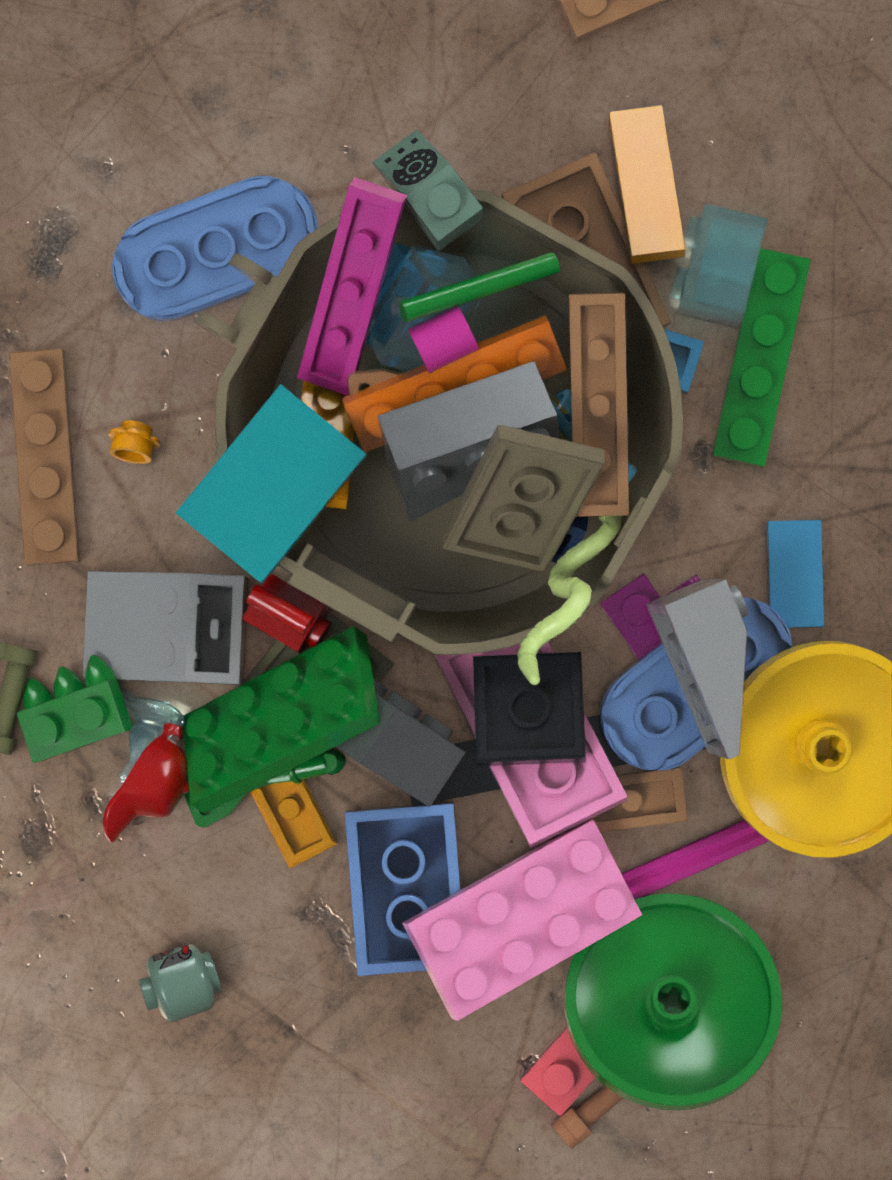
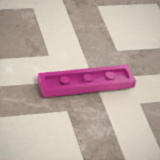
M356 177L349 184L298 372V379L347 396L349 395L347 378L349 374L359 370L407 195Z

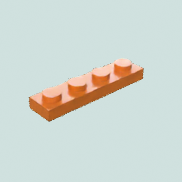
M546 315L478 342L479 350L430 374L426 366L422 365L342 398L363 451L368 452L383 445L377 415L535 361L542 380L568 370Z

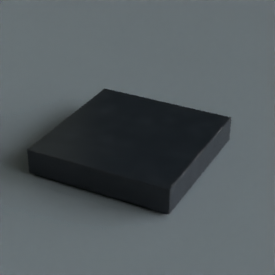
M581 652L536 654L540 682L537 685L530 684L520 670L518 655L473 656L477 766L586 762Z

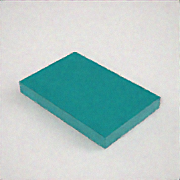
M280 384L180 506L176 514L263 584L368 455Z

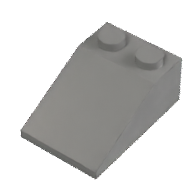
M702 579L651 601L646 606L707 752L726 759H732L738 756L740 752L747 629L742 618L748 615V610L743 596L736 585L729 587L726 579Z

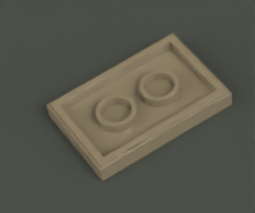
M498 424L442 533V549L546 572L605 464L604 449Z

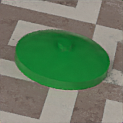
M666 893L637 898L635 902L642 916L575 953L573 956L564 992L565 1019L569 1035L577 1053L590 1072L601 1083L621 1097L636 1104L661 1110H689L708 1106L721 1101L743 1087L761 1068L772 1049L778 1034L782 1014V992L776 966L768 949L756 932L740 917L719 904L685 894Z

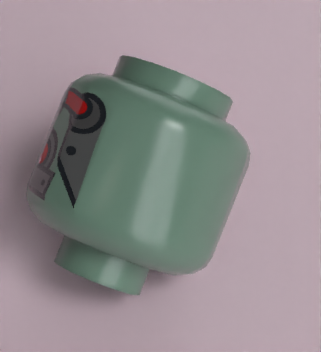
M186 944L151 956L146 964L148 977L138 980L148 1011L158 1008L162 1017L169 1022H175L208 1011L214 1005V994L222 992L210 952L201 953L192 944Z

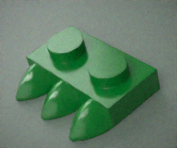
M96 655L90 656L85 670L86 688H84L81 680L75 673L64 666L59 667L54 681V699L45 685L33 677L28 678L23 692L24 710L17 712V716L33 763L44 761L133 730L117 678L113 670Z

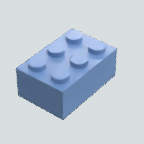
M454 802L431 804L430 807L424 804L346 811L345 822L357 975L427 971L402 923L461 890Z

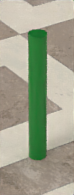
M549 252L399 301V311L402 319L407 323L559 273V262L555 253Z

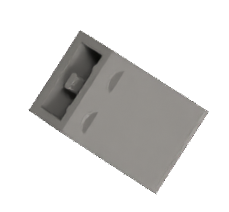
M88 571L83 678H85V670L90 656L96 655L109 665L117 680L242 685L244 682L246 622L242 620V617L247 610L248 578L241 575Z

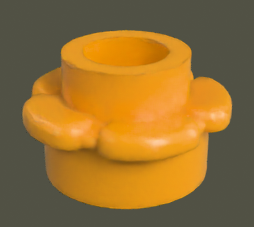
M132 420L121 422V427L111 429L108 434L112 441L110 454L119 460L134 464L150 463L154 448H160V440L155 436H151L153 430L151 426Z

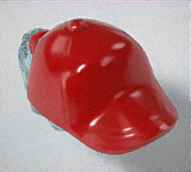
M120 688L128 714L135 722L129 733L130 758L120 774L122 786L109 801L103 816V830L106 838L111 843L138 816L168 817L174 811L184 793L189 792L186 757L179 747L185 726L183 714L169 703L134 696L125 688Z

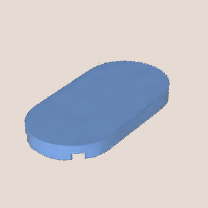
M270 176L251 177L146 216L133 223L121 237V241L114 253L112 261L113 280L121 297L137 313L157 321L180 320L250 293L255 282L228 264L234 253L252 260L268 270L272 275L278 277L294 247L305 236L318 228L317 217L308 197L294 185Z
M743 597L747 606L748 615L742 618L747 629L744 682L761 664L774 655L792 647L790 631L778 612L766 603ZM660 642L610 684L600 708L602 734L612 752L625 763L648 771L676 768L691 759L705 747L664 646Z

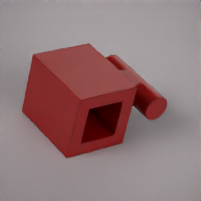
M272 573L262 585L257 583L253 587L246 600L250 605L242 617V620L299 654L305 652L308 647L312 648L322 643L332 622L325 619L330 612L326 605L296 589Z

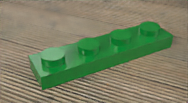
M758 248L711 457L760 468L765 466L811 259Z

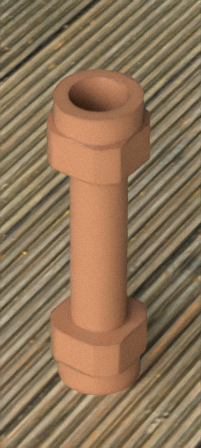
M604 1086L577 1110L570 1106L551 1126L569 1148L573 1149L592 1134V1130L589 1127L620 1102L623 1097Z

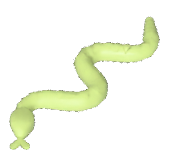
M597 516L603 523L599 527L600 529L567 550L551 569L548 585L553 595L565 598L567 601L558 610L544 618L543 621L538 622L521 643L517 654L518 666L530 684L537 685L540 682L538 661L536 659L539 649L552 638H556L566 629H569L572 624L576 623L590 605L592 593L590 585L577 577L572 578V576L579 568H582L583 565L587 564L588 561L599 555L601 551L611 544L619 533L623 516Z

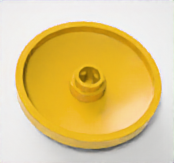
M816 641L800 644L774 655L761 664L745 680L740 752L738 756L732 759L720 757V766L727 792L734 806L747 823L759 834L788 851L805 856L827 858L846 856L863 851L892 834V662L855 644L840 641Z

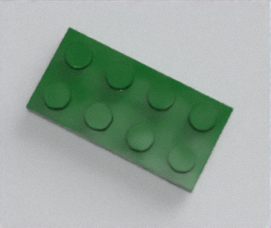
M352 626L182 716L191 806L205 814L380 724L367 635L357 627Z

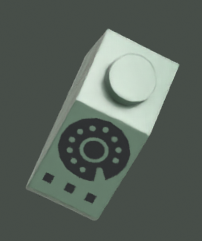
M417 129L373 161V165L390 188L407 195L405 208L438 251L483 219V207L451 164Z

